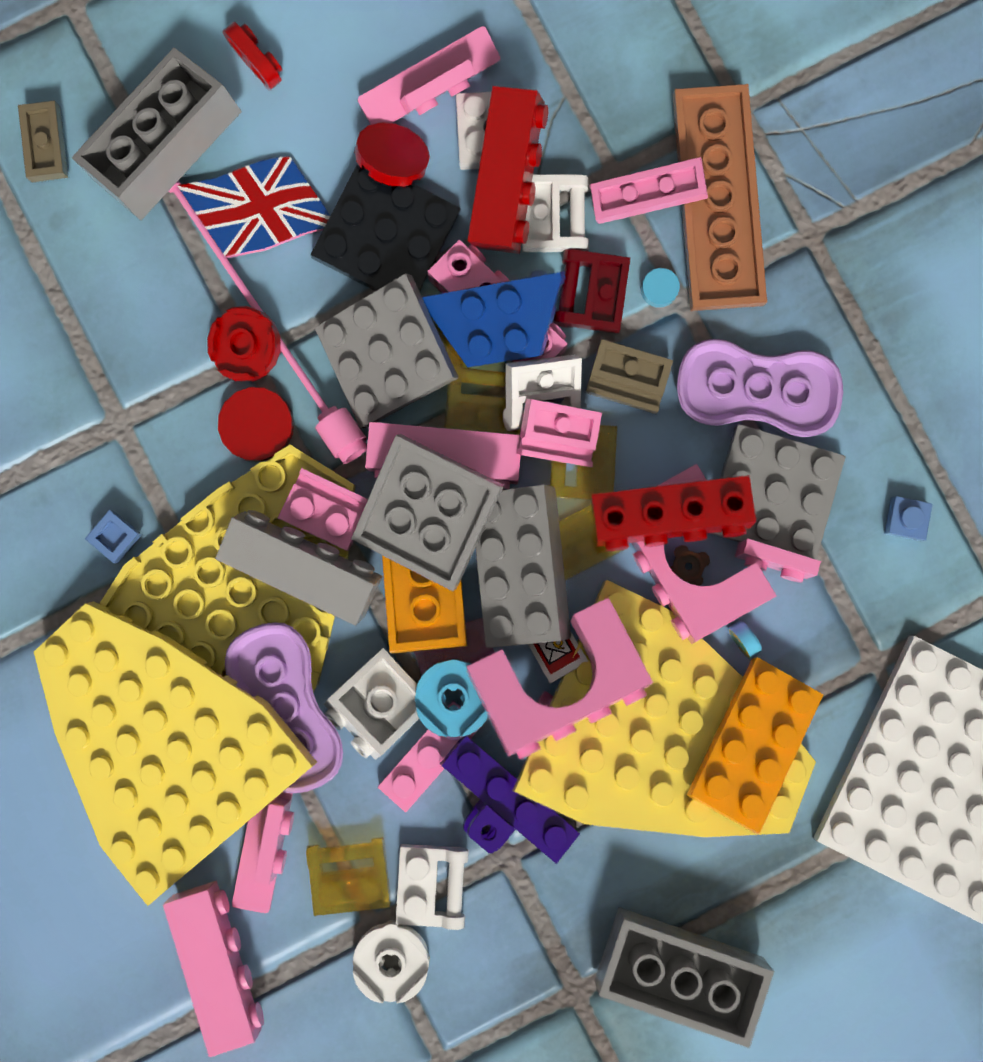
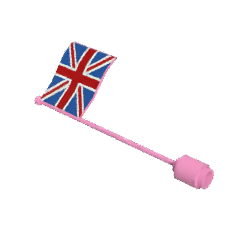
M277 157L258 161L217 178L181 184L178 180L169 190L170 193H174L249 305L260 311L262 309L227 258L265 251L306 234L323 231L331 216L291 157ZM280 337L282 354L322 411L317 418L319 423L315 427L316 431L335 459L340 458L343 464L357 459L367 451L366 436L347 408L327 407Z

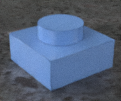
M897 496L891 497L884 534L925 541L933 504Z
M109 510L86 536L85 540L111 562L119 563L142 534L115 511Z

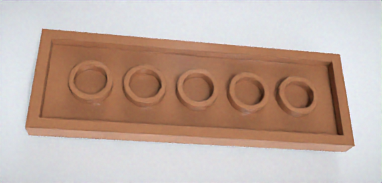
M749 85L675 89L672 96L678 162L701 157L708 192L707 199L682 204L690 311L764 306L767 303Z

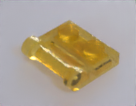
M452 363L459 378L448 384L444 428L520 435L521 429L507 431L504 426L503 412L506 409V398L461 394L462 383L506 387V372L463 368L462 363Z
M600 425L596 450H593L591 462H593V467L577 465L575 487L565 486L566 463L552 460L550 485L548 486L555 487L556 498L591 500L592 494L614 492L617 426Z
M384 837L372 838L371 843L320 848V845L307 846L306 858L310 875L314 916L390 907L391 898ZM373 858L374 867L323 873V863Z

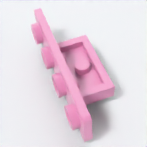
M481 26L359 96L357 101L370 125L380 122L393 123L414 110L420 116L439 105L435 99L436 97L447 91L453 97L470 87L468 79L499 62L500 55L486 27Z
M282 792L248 821L232 899V906L234 908L260 913H268L270 911L277 874L283 873L287 851L282 850L285 835H290L294 821V812H290L293 793Z

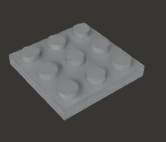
M402 275L314 327L360 428H368L369 422H379L459 378L412 275Z
M737 424L733 431L720 479L750 475L757 522L751 528L746 529L747 534L742 536L723 537L722 532L710 534L737 542L751 539L817 559L846 456Z
M398 434L393 440L351 540L454 591L460 583L504 485L402 434Z

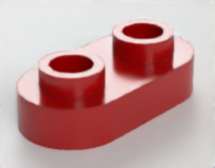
M232 22L222 31L234 51L268 90H272L282 81L279 73L282 71L280 64L269 51L265 54L261 52L256 46L259 43L258 39L245 23L239 26L236 22Z

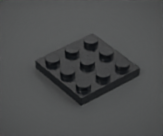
M357 164L310 254L311 258L374 291L379 290L404 274L412 275L420 292L428 276V270L434 265L460 214L461 208L413 183L412 185L400 187L388 186L377 182L368 176L369 171L363 165L360 168Z

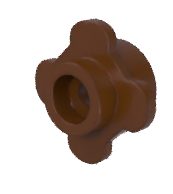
M685 545L676 547L674 550L675 560L673 566L670 567L671 570L683 581L701 586L703 583L702 574L704 568L710 564V557L705 552L695 553L689 551ZM686 563L692 564L691 570L685 569Z

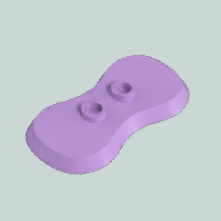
M708 339L694 344L684 355L678 373L677 391L680 405L685 413L702 424L717 426L743 420H756L769 423L794 436L811 437L826 432L837 420L842 405L843 382L840 370L834 361L819 352L800 350L782 355L766 356L752 353L727 340Z
M285 623L261 624L242 632L230 643L226 651V676L228 675L236 680V686L251 696L259 695L268 701L317 761L312 768L283 792L302 793L326 784L338 773L342 765L343 746L336 728L324 715L315 700L311 685V656L306 641L299 632Z

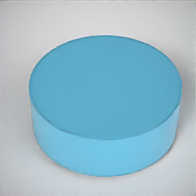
M656 268L650 271L642 282V297L653 307H666L675 300L679 293V280L671 270Z

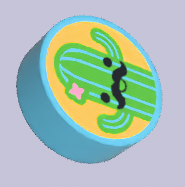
M739 620L728 627L730 636L748 659L761 652L760 642L746 623Z

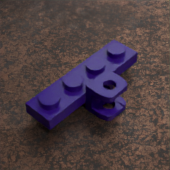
M463 736L440 762L443 768L480 798L463 822V829L487 853H494L499 850L513 832L517 830L557 864L580 835L577 830L552 809L513 792L512 790L517 779L469 737ZM490 825L487 832L481 833L484 826Z

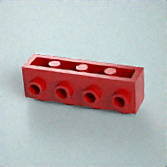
M492 87L467 240L478 249L520 254L521 244H526L529 235V222L526 221L527 208L533 205L536 191L535 183L532 182L534 167H539L542 157V145L538 143L540 130L546 128L548 121V105L545 104L537 90Z
M750 475L591 495L596 547L605 546L606 551L625 550L629 548V543L644 541L646 547L668 544V538L682 536L684 542L701 541L707 539V533L722 532L723 537L742 536L747 534L746 529L751 528L757 522Z

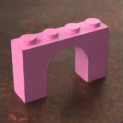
M695 464L657 486L705 481L706 478L699 466ZM644 541L632 542L637 551L632 554L637 566L643 574L646 572L650 573L656 585L652 586L654 595L662 607L668 604L676 617L671 620L675 631L682 640L688 638L691 644L777 596L757 562L718 584L697 586L683 581L671 570L665 558L664 545L646 547Z
M609 597L574 614L570 621L590 659L592 667L590 688L584 698L575 704L553 708L541 705L531 699L521 687L503 649L467 666V674L508 757L517 753L519 759L527 757L541 749L539 741L552 735L556 742L576 732L575 723L588 717L592 724L612 714L609 706L621 700L628 706L647 696L644 689L650 686L653 681Z

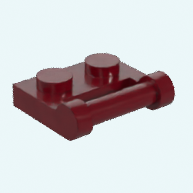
M576 249L564 250L562 263L565 265V280L562 284L559 311L555 312L553 323L563 328L575 327L619 334L631 258ZM582 266L591 267L584 314L573 312L579 270Z

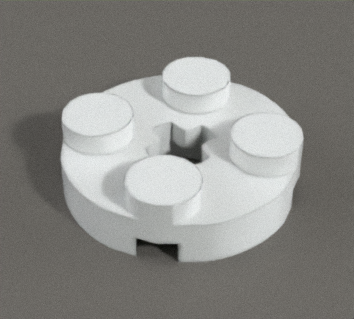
M389 920L384 924H378L369 929L360 938L353 956V976L359 990L366 997L378 1003L396 1001L397 1004L413 998L423 987L428 973L430 956L424 939L410 926L396 925V920ZM386 954L390 956L397 955L399 957L398 965L400 969L397 971L393 968H389L387 971L382 968L385 962L383 956Z

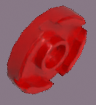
M380 122L368 125L359 133L354 150L356 162L360 168L363 165L369 171L368 176L388 186L405 187L412 185L413 180L418 178L420 180L424 177L430 159L428 147L420 136L410 129L395 123Z
M248 306L232 307L226 310V313L221 317H217L212 323L207 337L208 354L211 361L215 363L218 368L217 370L223 376L235 381H256L266 376L276 365L281 351L280 334L275 322L265 312Z
M248 387L235 392L224 402L218 415V432L222 443L232 454L246 461L257 462L271 459L275 453L288 446L293 436L294 424L289 406L277 393L266 388Z

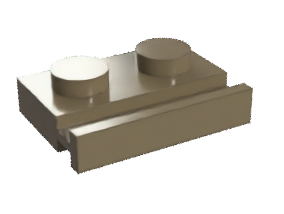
M601 339L585 393L657 414L673 360Z

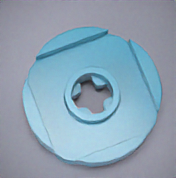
M457 659L438 662L426 670L420 678L415 695L417 715L424 726L434 734L444 737L467 736L478 730L486 721L488 715L467 674V666L471 665V663ZM448 688L451 691L460 689L463 692L460 697L463 705L459 708L456 705H452L449 708L446 707L444 702L447 697L444 691Z

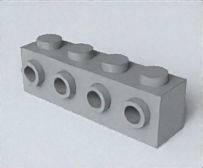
M244 511L231 518L216 555V560L355 626L365 617L383 577L374 572L375 568L372 565L357 559L350 561L340 556L339 550L328 544L318 543L316 545L304 539L305 535L297 529L286 526L280 528L270 523V518L258 511Z

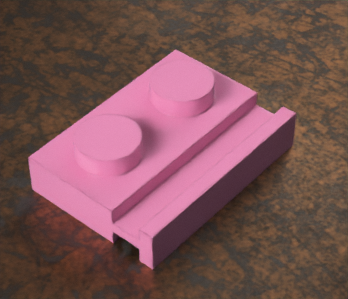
M526 399L520 431L521 442L520 448H517V454L593 467L591 460L593 450H596L602 413Z
M301 468L300 475L293 485L278 519L349 551L353 543L351 538L368 499Z

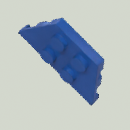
M561 271L422 297L429 314L467 368L538 357L543 355L548 340V328L554 319L557 308L555 304L560 286L565 280V272Z

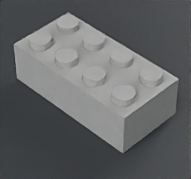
M174 47L71 158L98 185L139 220H142L242 111L223 84Z
M537 485L502 490L476 546L486 648L570 639L571 629L556 489L548 485Z
M618 907L594 981L598 995L750 1048L774 971L762 956Z

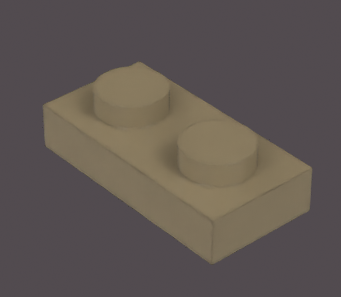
M55 100L18 105L26 178L31 182L68 178L60 106Z

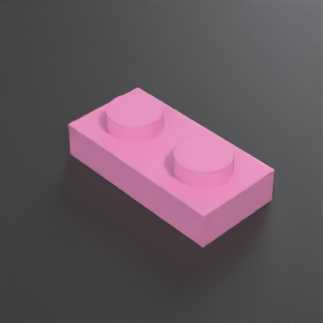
M751 539L738 543L735 554L736 558L745 560L744 566L746 567L757 562L762 571H766L767 567L781 571L780 577L794 582H803V579L817 576L821 563L819 560Z

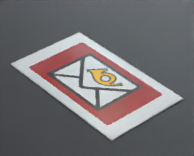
M572 633L570 639L563 641L528 644L550 684L577 669L581 663L589 662L581 648L574 656L578 643Z

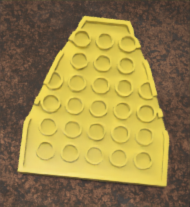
M288 445L275 453L271 459L258 463L250 468L251 471L233 482L229 481L217 488L185 514L181 521L166 534H161L152 541L153 544L144 552L125 563L99 604L109 608L114 615H124L134 620V624L150 632L158 631L170 637L207 661L206 666L222 677L226 676V651L230 643L238 635L261 624L285 623L299 632L308 645L311 656V685L314 693L319 685L335 616L230 567L215 558L231 518L244 511L254 510L270 518L269 522L280 528L286 526L299 530L305 535L304 539L316 545L324 543L333 546L339 550L340 556L348 559L349 551L278 519V516L300 475L301 468L354 493L356 485L294 446Z
M605 580L594 604L609 597L653 683L644 689L647 694L646 697L628 706L621 700L609 706L612 714L592 724L587 717L574 724L576 732L556 742L552 735L539 741L541 749L527 756L512 791L585 825L699 837L790 833L816 761L801 744L760 834L747 830L687 796L686 794L743 676L703 639L693 644L689 642L688 638L682 640L671 623V620L676 618L671 610L609 580ZM580 639L577 641L578 646L574 656L581 648L589 662L581 663L577 669L561 678L549 707L561 708L575 704L584 698L590 688L592 681L591 662Z
M93 601L85 603L34 651V656L55 736L98 843L148 906L312 768L317 761L268 701L259 695L251 696L236 686V680L228 675L222 677L206 666L207 661L170 637L158 631L150 632L135 625L134 620L124 615H114L109 608Z

